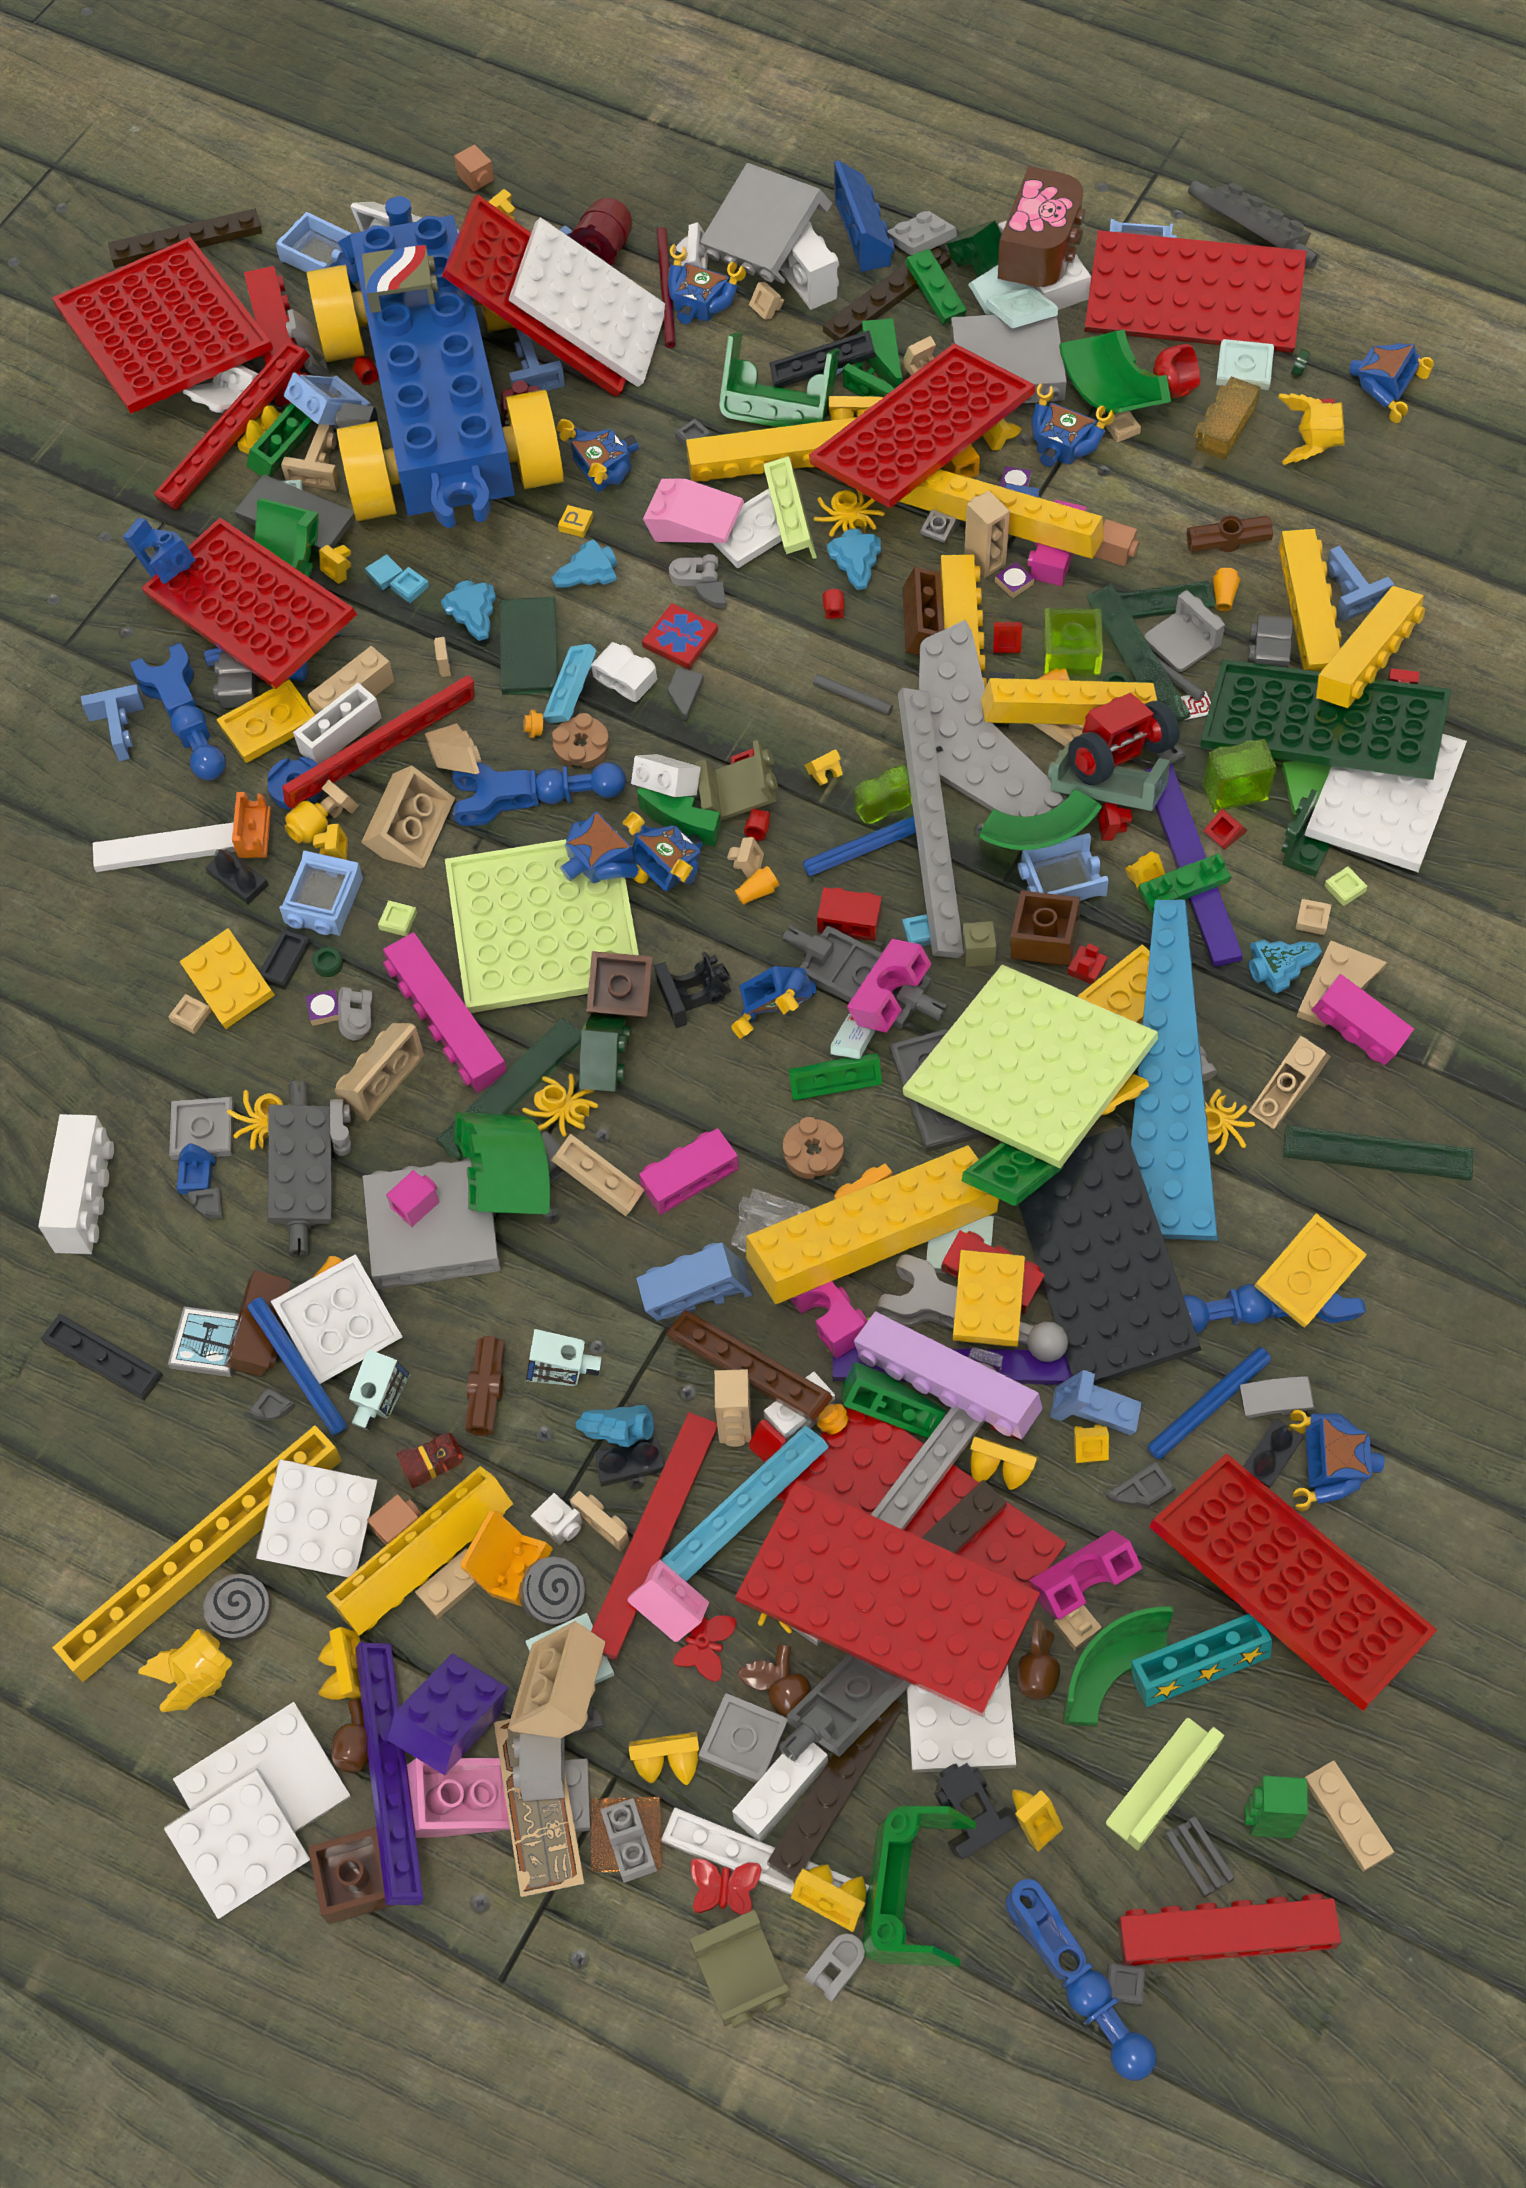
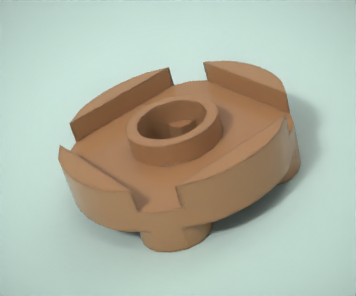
M587 713L578 714L576 717L570 718L569 721L561 723L552 733L555 756L567 767L573 768L572 765L581 766L582 769H587L598 765L606 758L609 747L608 731L600 721L593 719ZM579 739L586 740V745L581 746V744L576 746L575 743Z
M813 1117L801 1119L799 1123L788 1130L783 1139V1156L787 1167L794 1174L805 1179H815V1176H822L824 1174L825 1177L831 1175L839 1168L843 1161L842 1134L836 1127L826 1121L814 1119ZM817 1144L821 1151L818 1154L814 1151V1155L808 1154L807 1146Z

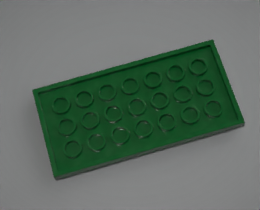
M1222 659L1201 737L1200 748L1434 780L1452 689L1374 679L1371 684L1368 683L1362 696L1359 699H1355L1349 708H1345L1316 698L1318 677L1321 672Z

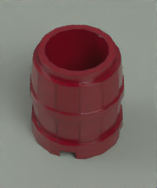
M605 197L598 199L581 216L580 222L572 230L569 237L611 266L618 257L619 251L627 243V238L632 230L631 213L622 202L614 198Z

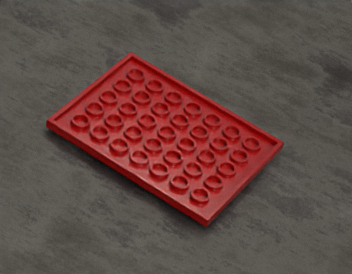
M191 237L52 297L55 307L130 414L141 411L149 405L165 400L171 395L189 389L207 379L214 378L224 371L236 366L238 367L244 362L273 350L270 339Z

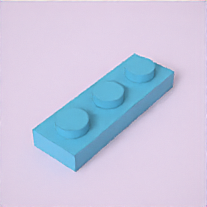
M584 644L569 648L543 714V719L549 724L567 722L573 715L574 707L583 689L584 681L596 653V649L592 645Z

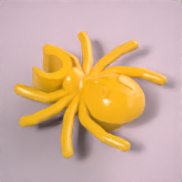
M843 490L837 492L832 497L831 505L833 510L825 505L822 498L819 497L817 500L820 506L833 517H814L813 520L815 522L838 521L829 533V536L833 537L835 531L842 523L844 532L860 526L865 533L867 523L875 530L876 525L868 515L884 516L885 513L880 510H865L876 500L871 498L862 505L864 502L862 492L857 490L859 500L857 502V496L854 492Z
M570 1073L568 1076L569 1089L566 1095V1090L554 1079L544 1076L542 1080L552 1085L546 1086L534 1095V1104L541 1112L532 1111L527 1108H523L522 1112L533 1117L549 1118L553 1116L544 1124L538 1126L540 1131L546 1129L559 1118L560 1132L563 1137H566L565 1119L576 1128L585 1129L584 1118L585 1116L589 1117V1107L597 1108L598 1104L580 1097L592 1093L594 1090L584 1089L573 1095L575 1080L574 1075Z
M1220 1089L1213 1093L1208 1103L1209 1106L1205 1102L1208 1142H1215L1223 1133L1221 1144L1215 1150L1217 1155L1222 1152L1227 1144L1229 1136L1227 1130L1234 1135L1240 1146L1245 1148L1246 1144L1243 1138L1233 1126L1246 1128L1255 1126L1254 1122L1234 1121L1246 1111L1247 1106L1243 1105L1236 1113V1101L1230 1108L1223 1107L1226 1095L1218 1098L1221 1094Z
M245 1090L243 1092V1103L248 1115L252 1118L237 1114L230 1109L227 1110V1114L238 1120L253 1124L238 1130L233 1137L237 1139L242 1134L255 1129L251 1135L250 1148L251 1150L256 1149V1140L259 1134L258 1143L263 1149L264 1139L268 1138V1106L283 1105V1102L272 1093L264 1094L256 1100L254 1113L249 1103V1092Z

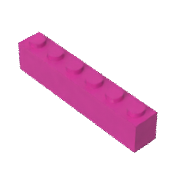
M413 932L384 948L386 961L383 962L385 970L391 978L397 977L400 982L397 985L404 998H411L415 1003L412 1007L421 1021L426 1019L429 1024L427 1029L435 1042H442L444 1045L442 1050L449 1063L453 1064L455 1062L460 1068L457 1072L466 1086L471 1084L475 1092L478 1093L508 1076L505 1061L416 934Z

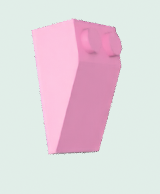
M661 479L643 520L655 542L726 543L744 501L740 497L688 479Z
M417 1758L407 1764L416 1838L446 1837L510 1830L499 1758H460L446 1775L441 1774Z

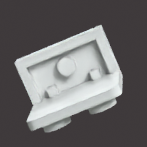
M242 365L236 366L218 374L213 378V383L194 385L189 389L183 390V393L191 397L192 401L209 406L211 411L223 413L240 396L258 373Z

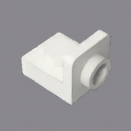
M555 1493L531 1515L532 1520L559 1546L565 1540L570 1541L579 1533L583 1523L580 1512L576 1509L572 1510Z

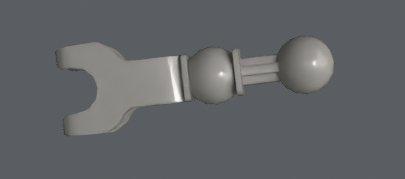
M901 1255L896 1263L897 1273L901 1279L909 1282L914 1287L909 1293L902 1296L882 1295L875 1306L876 1311L906 1327H914L923 1322L931 1321L954 1329L957 1287L940 1281L930 1262L910 1255ZM1044 1321L1035 1326L1020 1322L1018 1341L1027 1344L1031 1354L1039 1361L1053 1362L1060 1359L1066 1352L1068 1346L1067 1334L1055 1322Z

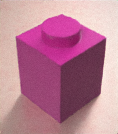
M414 1170L386 1194L390 1208L411 1227L439 1203L436 1194V1184L427 1175L421 1177Z

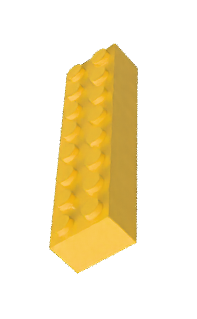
M969 1145L747 1235L746 1259L776 1305L994 1214L998 1210L999 1199L961 1181L963 1171L979 1160Z

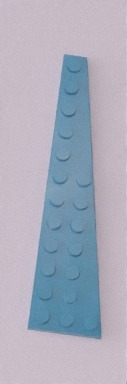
M1155 900L1143 1026L1157 1031L1158 1040L1139 1064L1138 1076L1147 1079L1149 1087L1142 1090L1141 1094L1135 1098L1131 1146L1163 1239L1218 1241L1187 905L1185 900Z

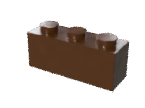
M914 567L902 587L905 649L907 653L920 655L922 641L944 630L940 572Z
M258 1270L253 1271L246 1285L224 1367L262 1377L268 1368H273L278 1353L273 1349V1345L249 1311L248 1304L254 1299L262 1297L284 1329L285 1327L271 1301L289 1292L291 1280Z

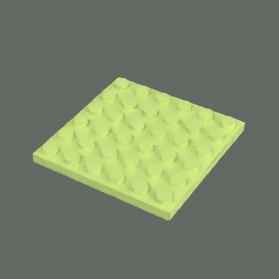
M566 839L445 859L465 1006L470 1013L588 994L592 951L639 955L625 878L601 880L597 883H592L581 873L572 881H569L560 870V867L570 860L565 847Z
M1001 965L902 1088L903 1095L1053 1166L1061 1168L1156 1043L1158 1032L1005 965Z

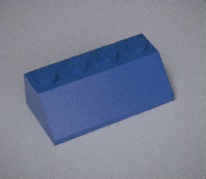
M834 161L835 203L861 272L891 266V254H894V244L892 238L888 239L887 237L888 232L885 220L881 221L879 204L873 201L874 193L871 184L867 185L864 175L841 161Z

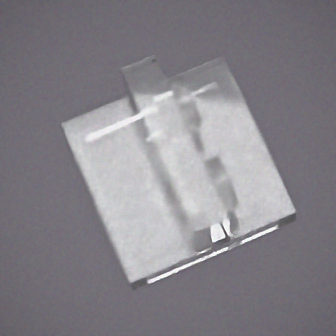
M753 1189L750 1197L743 1196L739 1204L740 1221L732 1237L731 1247L746 1252L747 1235L806 1212L811 1207Z

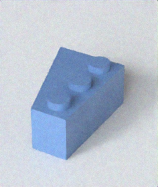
M723 1243L709 1244L700 1252L693 1255L680 1256L673 1263L663 1267H653L647 1270L644 1275L636 1278L645 1312L657 1321L681 1315L685 1309L690 1312L696 1311V1304L714 1300L715 1305L725 1303L724 1297L743 1293L744 1298L753 1296L744 1262Z

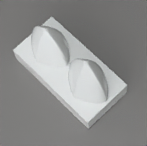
M698 222L689 225L688 236L680 241L676 246V251L682 253L683 246L687 250L688 256L681 262V266L688 263L707 269L708 255L705 253L707 250L700 243L705 232Z

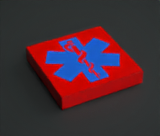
M671 603L642 640V647L689 670L719 631L718 625Z

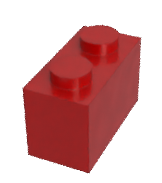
M824 887L817 915V933H823L826 927L830 926L852 938L876 941L882 912V896H877L870 892L857 893L846 891L842 888L831 889Z

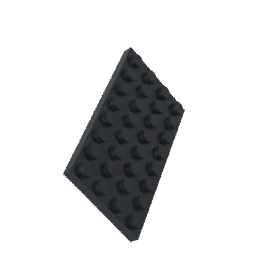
M1122 1125L1082 1139L1064 1163V1168L1018 1205L1037 1265L1041 1269L1040 1272L1045 1274L1043 1284L1055 1323L1063 1328L1068 1337V1346L1065 1354L1072 1376L1082 1370H1086L1095 1374L1093 1385H1098L1201 1351L1202 1349L1125 1126Z

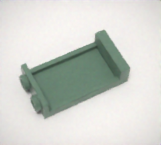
M1069 742L1064 750L1059 751L1057 760L1051 762L1048 771V779L1052 780L1051 791L1071 794L1073 789L1076 788L1095 800L1152 811L1167 787L1170 760L1159 758L1151 772L1116 766L1109 779L1097 785H1088L1077 777L1071 767L1068 756Z

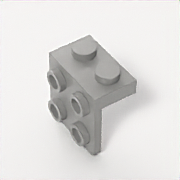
M1186 590L1178 595L1176 613L1148 631L1144 636V641L1175 671L1183 672L1221 646L1225 624L1218 615L1213 614L1207 609L1198 597H1194Z

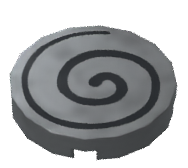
M553 1556L538 1559L527 1567L522 1582L519 1585V1596L521 1605L528 1616L541 1623L554 1625L567 1622L577 1614L583 1604L585 1587L583 1577L574 1564L567 1559Z
M241 1573L227 1575L217 1581L207 1592L203 1604L204 1618L210 1629L220 1638L230 1641L246 1640L254 1636V1633L263 1628L268 1622L271 1612V1599L264 1585L253 1576Z

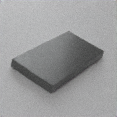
M265 474L261 476L234 511L236 518L255 526L257 501L259 498L318 512L317 546H311V549L317 552L326 545L334 548L356 519L354 511Z
M947 1029L889 1044V1050L903 1087L948 1032ZM907 1097L926 1152L985 1136V1133Z

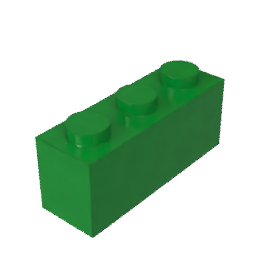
M291 403L250 448L246 466L259 476L265 474L272 477L281 467L284 457H290L313 431L315 422Z
M1262 1777L1258 1787L1254 1786L1253 1795H1249L1248 1803L1244 1805V1824L1250 1825V1836L1293 1839L1308 1815L1307 1778Z

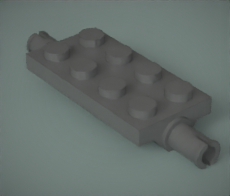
M1194 180L1191 183L1188 194L1205 203L1206 207L1218 214L1224 213L1274 244L1276 248L1306 250L1305 265L1312 268L1317 263L1319 254L1303 245L1308 242L1311 233L1304 229L1302 223L1287 219L1283 216L1284 213L1281 210L1269 208L1263 204L1264 201L1261 198L1243 192L1244 189L1235 183L1217 186L1216 188H1210L1199 180Z
M791 924L788 927L790 931L786 930L782 939L783 942L805 952L806 957L799 968H804L807 971L809 979L816 986L849 1003L882 954L830 926H827L821 935L815 934L812 936ZM924 975L917 987L902 985L892 991L893 996L902 1009L892 1025L902 1030L913 1011L915 1012L916 1010L936 1019L938 1022L941 1021V1015H945L948 1004L925 994L931 985L932 978Z
M298 1081L289 1083V1105L268 1106L267 1223H281L289 1230L288 1253L290 1256L295 1257L297 1256L298 1245L300 1246V1257L309 1254L308 1230L311 1229V1226L331 1223L330 1106H308L309 1084L306 1081H301L300 1092H298Z
M848 1654L787 1714L789 1724L796 1728V1730L779 1745L780 1750L787 1758L790 1757L795 1762L813 1742H816L840 1757L911 1683Z

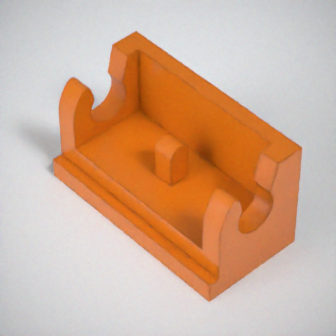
M237 792L232 843L238 858H267L272 809L271 806H267L265 797L260 793L257 794V801L248 800L245 792Z

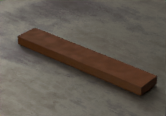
M686 1309L666 1332L670 1340L722 1370L748 1369L749 1386L781 1403L812 1423L833 1399L829 1391Z

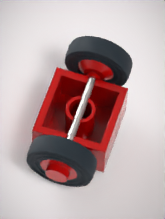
M1131 692L1124 696L1116 697L1109 703L1095 707L1087 713L1082 734L1076 736L1069 744V761L1073 771L1081 781L1088 785L1100 784L1111 777L1114 767L1139 756L1143 745L1154 753H1162L1173 748L1177 744L1180 735L1178 721L1173 711L1161 701L1156 700L1143 704Z

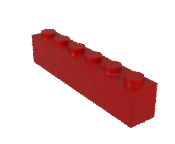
M274 266L244 272L255 321L270 339L273 350L264 354L266 365L288 340L298 345L295 337L290 338L286 328V322H290L286 311L290 310L287 294L281 295V292L286 290L282 275H276ZM304 364L296 372L299 376L307 375L306 372L301 373L300 369L305 368ZM289 381L274 397L277 407L291 404L284 397Z
M1309 1894L1302 1896V1901L1288 1902L1287 1897H1274L1267 1899V1904L1253 1905L1252 1900H1239L1232 1902L1231 1907L1217 1908L1216 1903H1203L1196 1905V1910L1182 1911L1181 1906H1168L1161 1908V1913L1147 1914L1146 1909L1128 1910L1125 1912V1916H1120L1117 1923L1123 1965L1144 1966L1336 1949L1341 1943V1936L1334 1898L1324 1899L1323 1894Z

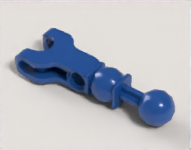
M177 643L168 647L171 657L162 666H148L142 658L130 662L143 695L158 699L163 703L171 719L172 731L181 739L185 748H192L193 753L190 757L192 772L199 779L207 781L215 780L221 776L226 768L225 755L218 747L209 745L207 742L210 735L206 726V717L196 707L195 701L188 689L193 681L194 671L182 644Z
M610 762L599 764L592 771V774L569 776L567 766L563 767V772L558 769L548 768L536 775L535 770L496 772L486 764L477 763L480 772L478 774L453 770V782L458 789L476 792L471 798L458 801L455 804L453 816L454 820L462 826L485 825L494 820L502 811L524 809L533 805L539 806V800L545 804H556L567 798V802L571 803V792L594 790L602 798H613L624 790L626 775L620 766Z
M1246 1284L1237 1290L1230 1289L1226 1295L1227 1299L1205 1303L1196 1296H1183L1196 1334L1202 1332L1207 1327L1208 1322L1231 1317L1233 1325H1238L1240 1321L1257 1324L1264 1321L1267 1317L1271 1319L1289 1315L1254 1287L1255 1284ZM1335 1292L1316 1316L1324 1322L1335 1324L1359 1318L1367 1311L1362 1299L1343 1298Z
M1032 1879L1019 1881L1005 1900L1007 1914L1023 1937L1034 1947L1053 1975L1064 1981L1062 1987L1064 1989L1067 1987V1999L1071 2008L1078 2014L1088 2017L1085 2020L1087 2025L1095 2019L1113 2045L1111 2049V2062L1115 2071L1121 2077L1130 2081H1140L1148 2077L1154 2070L1157 2062L1153 2043L1145 2035L1129 2032L1112 2007L1119 2000L1117 1997L1112 2000V1988L1108 1979L1102 1973L1092 1970L1093 1965L1091 1963L1086 1964L1083 1950L1066 1927L1055 1904L1042 1886ZM1020 1897L1027 1898L1032 1908H1026L1021 1903ZM1069 1953L1075 1957L1077 1966L1074 1971L1067 1972L1060 1967V1954Z

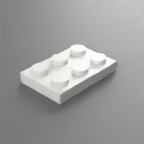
M769 488L743 504L726 543H713L737 569L782 541Z

